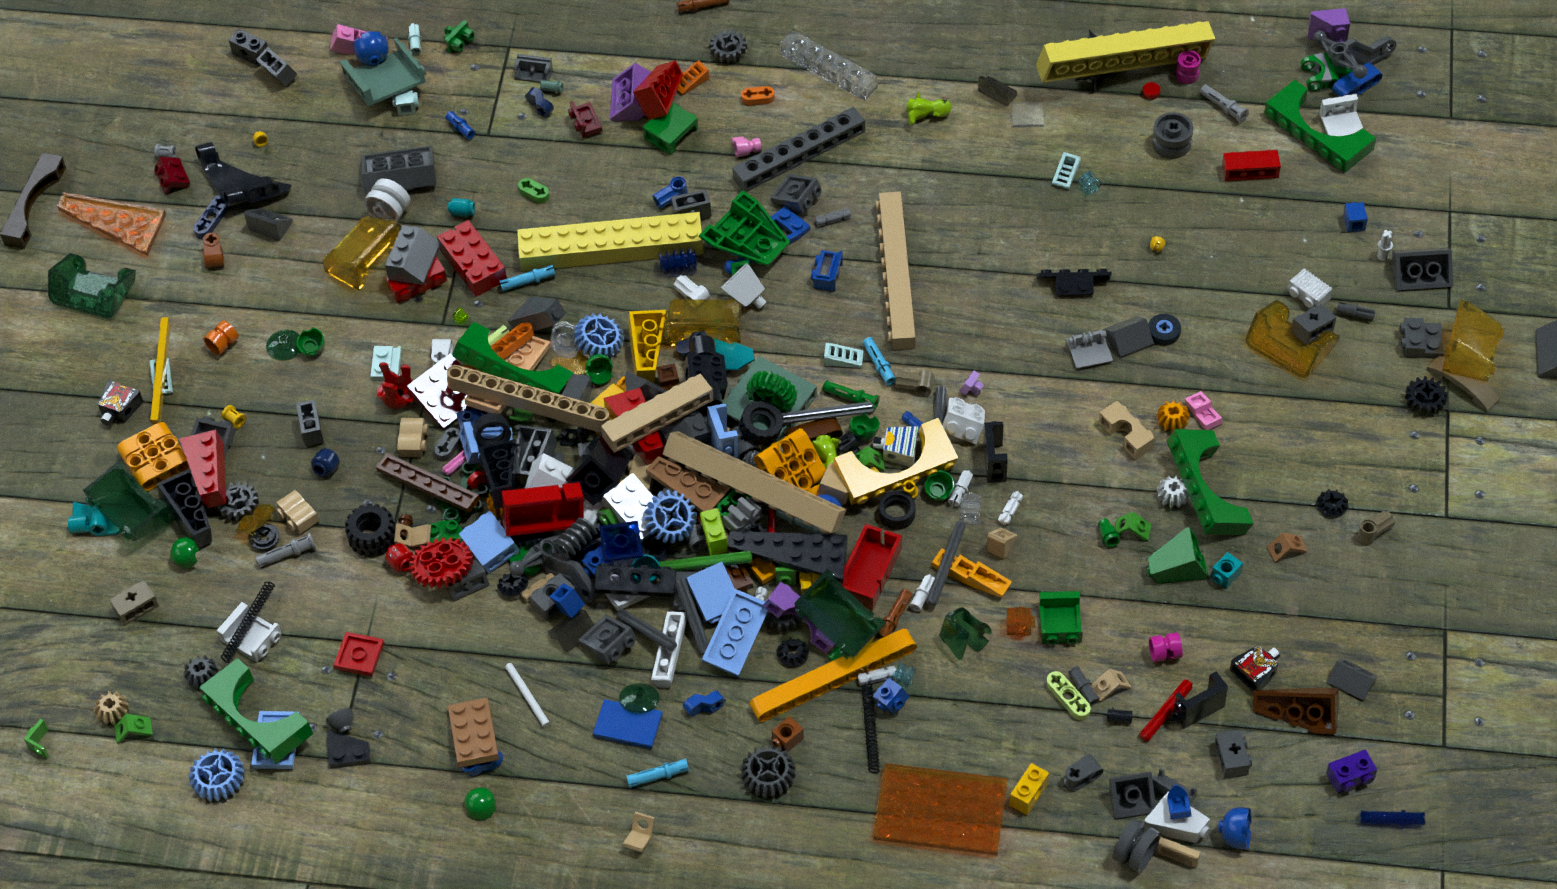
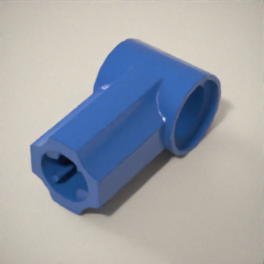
M680 176L672 178L670 185L652 195L659 209L670 204L671 197L688 193L685 178Z

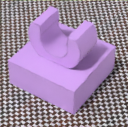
M973 370L959 392L966 395L970 390L974 395H978L984 386L980 381H976L980 374Z

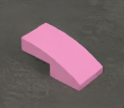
M1202 391L1185 398L1188 408L1205 430H1210L1222 424V417L1212 408L1211 401Z

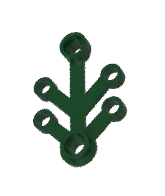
M467 461L462 464L464 476L460 484L461 487L468 488V478L472 473L478 471L477 464H468ZM443 477V479L452 482L450 477ZM480 484L477 488L471 490L478 494L479 497H486L489 493L488 487L485 484ZM434 497L435 503L440 505L444 511L442 515L443 520H455L459 524L462 516L468 514L454 506L450 507L448 503L437 500ZM480 500L476 504L479 505V507H474L470 511V513H479L482 511L483 506Z

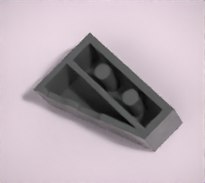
M517 425L516 474L522 487L526 486L532 462L543 453L550 457L553 456L558 442L552 429Z

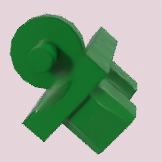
M463 20L457 27L447 26L444 29V41L447 45L446 51L449 53L453 50L461 52L465 46L463 40L472 41L474 39V31L468 27L467 21Z

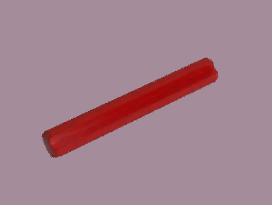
M1187 679L1181 682L1142 729L1139 736L1141 739L1147 742L1152 738L1173 712L1175 694L1180 692L1185 698L1192 689V682Z

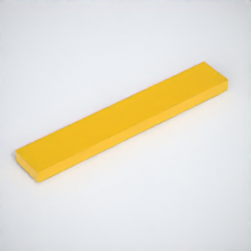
M162 317L160 321L150 417L152 425L161 422L171 329L168 317Z

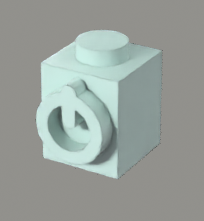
M412 88L392 96L393 107H397L398 116L416 114L415 108L419 107L417 92H413Z

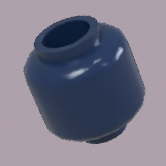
M326 448L321 449L311 461L314 473L323 477L330 476L340 464L336 452Z

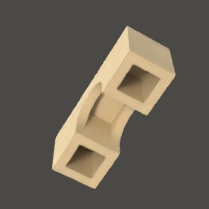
M1116 401L1099 412V424L1110 435L1117 431L1128 433L1124 437L1123 448L1135 460L1154 449L1155 437L1150 430H1146L1140 420L1134 418L1129 413L1126 406Z

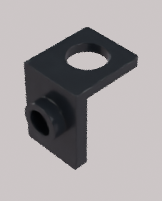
M579 426L578 429H562L560 445L578 447V443L584 444V438H587L588 429ZM568 434L576 435L574 441H567L565 438Z

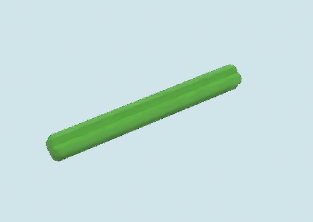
M750 551L661 561L659 564L660 567L668 566L671 567V570L684 571L709 568L720 562H723L724 566L750 563L752 561V554Z

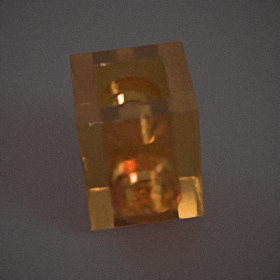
M1022 606L1007 608V635L1019 637L1031 635V628H1035V615H1031V608Z

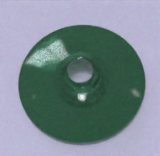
M293 330L275 332L266 343L268 354L280 361L295 358L300 354L296 346L297 338L300 334Z
M644 683L628 685L622 689L619 695L621 706L633 713L649 712L657 707L660 700L658 691L653 686Z

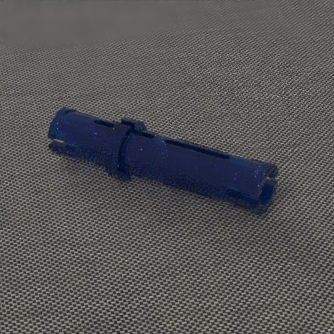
M1361 810L1360 824H1400L1401 827L1406 825L1424 826L1425 812Z

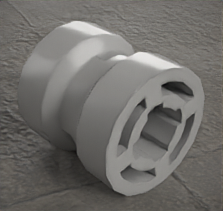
M695 524L692 525L694 530L692 532L688 531L689 536L685 537V539L689 541L691 551L698 552L705 549L708 545L705 535H703V529L700 525Z

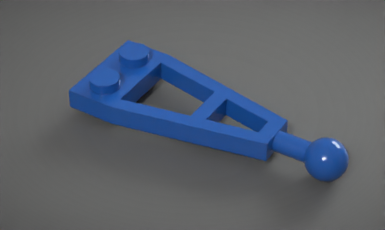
M786 206L771 216L777 225L790 234L786 236L790 244L810 231V225ZM739 257L736 260H729L725 263L724 269L728 274L732 275L730 263L748 259Z

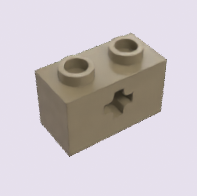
M144 580L109 599L114 612L124 626L159 607L155 595Z

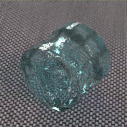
M1092 171L1083 173L1078 180L1079 185L1084 187L1087 194L1094 193L1101 186V181L1095 178V174Z
M900 662L896 668L893 681L897 683L901 681L906 686H910L914 679L916 668L913 666L907 667L904 663Z

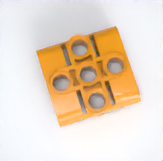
M159 422L123 440L117 446V451L143 491H150L157 487V483L190 469L185 453L179 445L177 438L164 422Z
M801 428L754 456V462L758 469L775 476L776 472L778 478L805 491L822 480L826 471L808 435Z

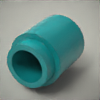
M452 198V201L448 202V212H451V216H474L475 201Z

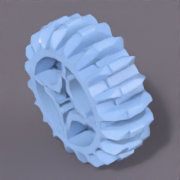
M594 313L590 317L586 315L575 327L573 334L575 345H578V350H583V355L588 354L589 358L593 355L603 354L612 359L623 346L624 336L623 330L619 329L620 324H614L615 319L609 320L608 315L602 317L601 313L598 316Z
M669 490L665 492V495L659 492L658 497L653 496L651 498L653 502L649 501L647 503L649 508L644 510V513L648 515L644 517V521H650L646 524V528L652 527L650 534L653 535L656 532L658 534L656 540H659L662 536L664 543L667 542L668 538H670L671 543H674L675 537L679 542L682 541V536L687 538L689 536L688 531L692 532L694 530L691 525L696 524V520L692 518L696 517L697 513L691 512L695 506L688 505L691 501L689 498L686 501L683 500L685 494L682 493L678 497L677 491H674L672 495ZM666 502L674 503L671 508L658 506ZM679 507L684 512L685 521H683V518L678 513ZM674 510L672 519L666 524L667 517ZM655 512H657L658 516L662 519L661 526L658 524L656 520ZM670 525L682 527L677 531L666 530Z
M215 748L213 753L207 750L205 756L199 754L200 760H194V766L190 767L189 780L191 788H193L195 794L200 795L202 799L207 797L210 802L213 798L219 802L221 797L227 800V795L231 794L234 796V789L240 790V784L244 783L243 776H245L243 763L237 755L234 756L232 751L227 753L224 748L220 752ZM227 765L231 767L232 772H229L227 769L224 768V766ZM202 778H205L206 781H209V785L203 783L201 781Z

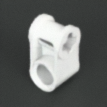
M452 339L432 340L431 359L433 366L450 353L452 354Z

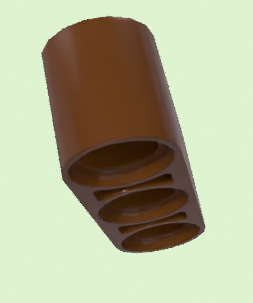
M836 417L810 421L791 427L785 432L786 437L801 428L806 432L811 442L820 435H828L831 439H839L843 435Z

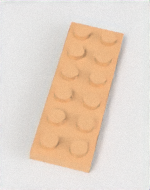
M533 336L503 360L519 368L533 371L550 349L551 342ZM469 394L464 399L465 405L488 413L500 414L506 407L504 404Z

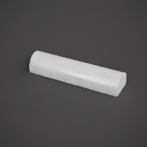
M667 612L662 633L674 639L677 647L673 651H669L659 645L651 677L652 683L658 687L668 688L672 685L687 622L686 612Z

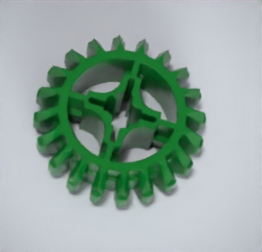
M758 371L751 376L747 383L746 394L749 395L750 400H753V402H770L782 413L790 411L797 401L798 391L791 384V381L779 376V374H773L772 371L770 373Z

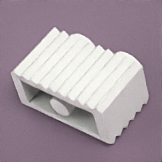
M1304 268L1289 281L1288 291L1292 297L1302 300L1306 307L1312 308L1320 304L1325 305L1331 299L1332 287L1326 285V283Z

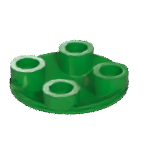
M442 520L430 524L431 543H434L435 538L441 541L442 537L445 538V541L452 537L453 542L457 539L460 540V543L463 542L459 535L463 530L455 520Z

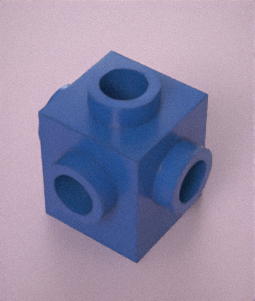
M601 546L594 551L588 552L582 560L583 569L589 578L592 576L595 579L596 566H600L601 563H609L614 567L613 560Z
M890 678L873 695L878 701L876 705L883 712L888 710L893 715L902 708L903 704L910 697L900 685Z

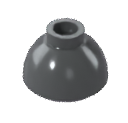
M340 709L330 714L325 721L330 728L339 731L340 734H344L351 730L350 725L353 721L352 709Z

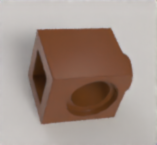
M790 716L772 730L773 745L776 748L780 746L783 751L789 752L804 739V729Z

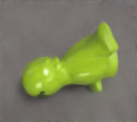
M918 92L916 99L910 98L908 101L906 112H909V120L907 123L912 126L915 120L922 119L929 114L945 117L951 112V104L945 97L929 101L921 98V94Z
M820 435L811 443L821 461L826 462L823 465L827 469L828 465L832 464L834 458L837 457L836 450L838 449L839 440L831 439L828 435Z

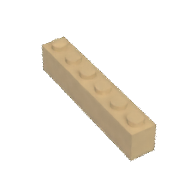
M701 374L691 377L682 384L673 386L663 394H658L653 399L641 403L636 408L626 411L621 416L601 425L602 437L615 453L712 402L713 389Z

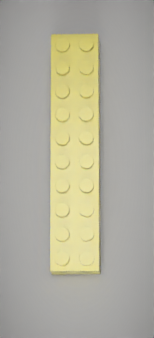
M1199 21L1193 24H1180L1172 27L1164 26L1158 29L1150 28L1144 31H1131L1123 34L1115 33L1109 36L1101 35L1095 38L1048 43L1043 46L1036 67L1043 83L1177 63L1181 52L1188 50L1195 51L1200 55L1201 59H1206L1215 41V36L1209 21Z
M700 212L518 229L521 272L533 271L532 269L534 268L541 269L553 265V269L704 254L703 241L699 238V234L702 232Z

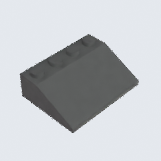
M432 145L361 155V175L365 195L372 190V187L379 179L392 180L401 185L405 190H414L416 187L430 188L433 185H437Z

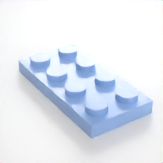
M734 588L704 653L702 662L739 677L768 613V610L762 607L765 601Z

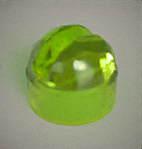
M458 307L453 312V319L457 323H463L469 318L461 307Z

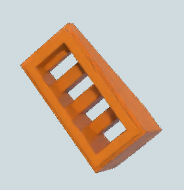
M699 60L683 72L677 92L683 96L710 79L708 68Z

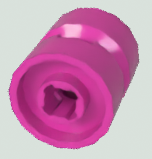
M1184 51L1178 56L1176 78L1181 83L1192 84L1199 78L1201 58L1195 51Z
M1178 632L1166 634L1165 637L1161 635L1149 637V650L1154 663L1165 661L1167 657L1171 660L1182 658V643Z

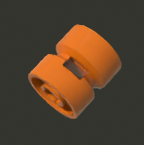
M222 320L214 328L215 331L212 330L203 337V341L214 354L221 355L228 348V345L233 344L239 338V335L230 323Z

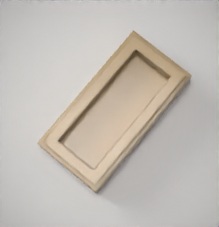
M1163 837L1160 838L1157 848L1158 854L1197 868L1201 852Z

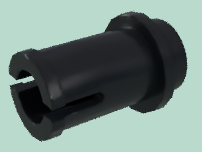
M1113 707L1107 710V721H1110L1111 724L1113 722L1132 724L1133 711L1114 710Z

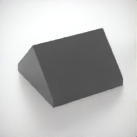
M262 208L246 210L244 212L249 231L279 241L293 222L292 218Z
M1136 316L1103 329V331H1106L1107 338L1120 359L1154 346L1146 318Z
M628 371L625 373L626 391L640 388L646 402L653 399L656 395L666 392L663 388Z
M1151 771L1110 778L1108 792L1115 818L1148 814L1156 807Z

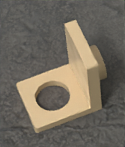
M396 523L394 542L405 544L411 548L427 545V541L430 542L431 525L427 524L412 528ZM402 529L405 530L407 534L406 540H403L400 537V531Z
M1108 669L1091 685L1097 696H1099V701H1104L1118 687L1131 688L1123 673L1113 669Z
M635 812L632 831L623 842V847L643 852L652 838L654 817ZM638 820H646L648 828H641Z

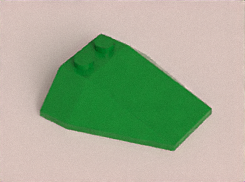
M744 190L732 200L730 210L715 226L709 224L699 234V238L713 248L765 266H769L790 244L789 239L758 200Z

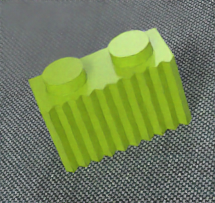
M715 508L701 512V524L710 556L728 553V540L719 509Z

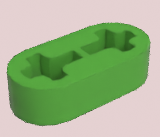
M529 178L519 181L518 188L521 195L540 204L546 203L549 200V190L546 186Z

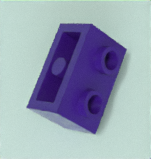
M1365 749L1328 763L1326 774L1336 792L1341 793L1343 791H1352L1356 786L1368 785L1373 782L1376 777L1377 768Z

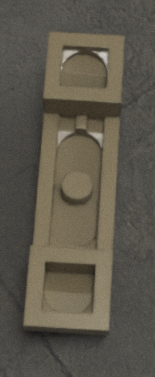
M1439 356L1427 367L1428 371L1441 380L1446 377L1473 397L1472 402L1486 412L1500 400L1490 386L1478 375L1454 360Z

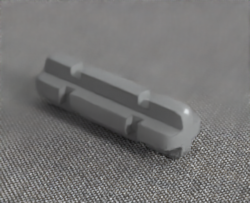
M844 208L840 212L837 210L826 213L825 216H816L815 221L817 226L820 227L824 226L825 223L831 224L841 221L842 218L844 220L851 217L849 208Z

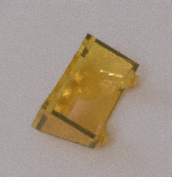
M371 216L361 218L358 224L333 250L324 256L323 266L325 272L359 291L364 286V282H362L363 275L369 274L368 266L387 247L393 248L401 230L400 223L394 220Z
M676 298L671 300L668 304L664 328L666 346H676L678 339L683 340L685 335H691L697 331H704L707 335L721 336L722 341L728 339L731 344L733 342L741 344L742 303L736 299Z
M1276 299L1255 313L1246 335V343L1251 349L1293 374L1305 378L1316 369L1336 346L1340 336L1329 330L1324 331L1317 340L1305 345L1291 333L1292 323L1287 321L1290 314L1289 308Z
M1460 299L1442 371L1488 382L1489 375H1494L1496 364H1493L1498 338L1502 339L1505 328L1501 327L1502 323L1469 301Z

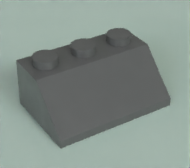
M402 225L385 264L389 280L424 285L441 243L420 227Z
M1448 247L1393 250L1392 271L1396 290L1453 287L1452 250Z
M1557 320L1536 329L1538 377L1557 378Z
M698 409L659 429L666 443L670 433L679 431L708 445L712 432Z

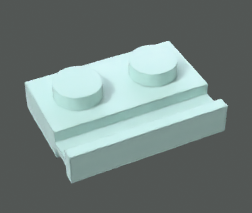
M374 346L371 381H385L383 373L379 368V364L382 362L389 365L390 371L399 375L402 355L401 346H398V348H393V346Z

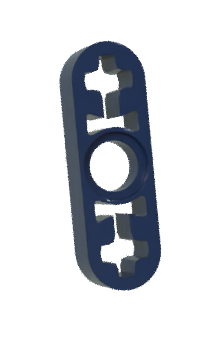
M220 195L213 198L195 223L193 229L197 238L203 239L207 233H212L230 207L226 205ZM209 215H216L214 219H207Z

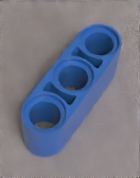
M1368 62L1363 65L1367 69V75L1364 78L1358 79L1351 72L1334 84L1332 91L1339 97L1353 94L1358 96L1379 83L1383 74Z

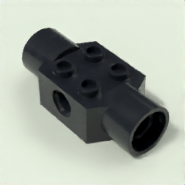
M699 335L692 338L689 342L690 353L686 355L683 371L685 381L701 374L713 389V401L698 408L701 415L707 416V407L723 404L722 400L725 397L728 382L724 355L716 352L715 341L712 337Z

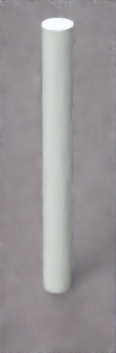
M508 663L505 666L506 670L544 728L548 727L550 722L513 664Z

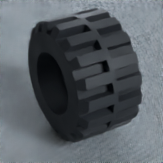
M371 503L367 504V506L361 505L359 509L355 508L352 510L353 514H349L347 516L348 520L345 521V531L354 552L358 551V554L361 556L365 554L366 557L371 555L375 557L379 556L378 553H386V549L392 545L391 543H395V524L390 511H387L384 506L380 508L379 504L372 506ZM370 527L379 528L373 533H363L364 530Z

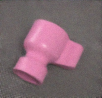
M743 136L732 138L736 157L748 156L752 151L754 153L762 151L760 138H754L751 141Z

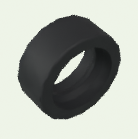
M488 413L481 416L473 426L474 437L477 445L480 447L508 441L511 438V430L507 419L497 413ZM491 425H498L503 428L502 433L495 438L487 439L481 436L482 431Z
M903 491L888 492L879 501V517L885 526L892 529H902L912 524L915 519L916 504L908 493ZM893 503H901L906 505L909 511L904 516L893 517L886 513V507Z

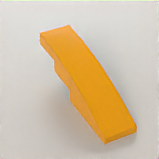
M941 548L931 563V566L937 570L945 554V549ZM962 555L954 557L948 576L966 585L1001 598L1012 583L1011 580L978 561L975 564Z

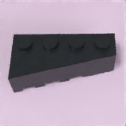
M516 439L478 447L481 467L495 509L503 508L502 491L516 490Z
M188 469L157 483L159 499L184 535L194 540L197 548L211 543V527L191 470Z

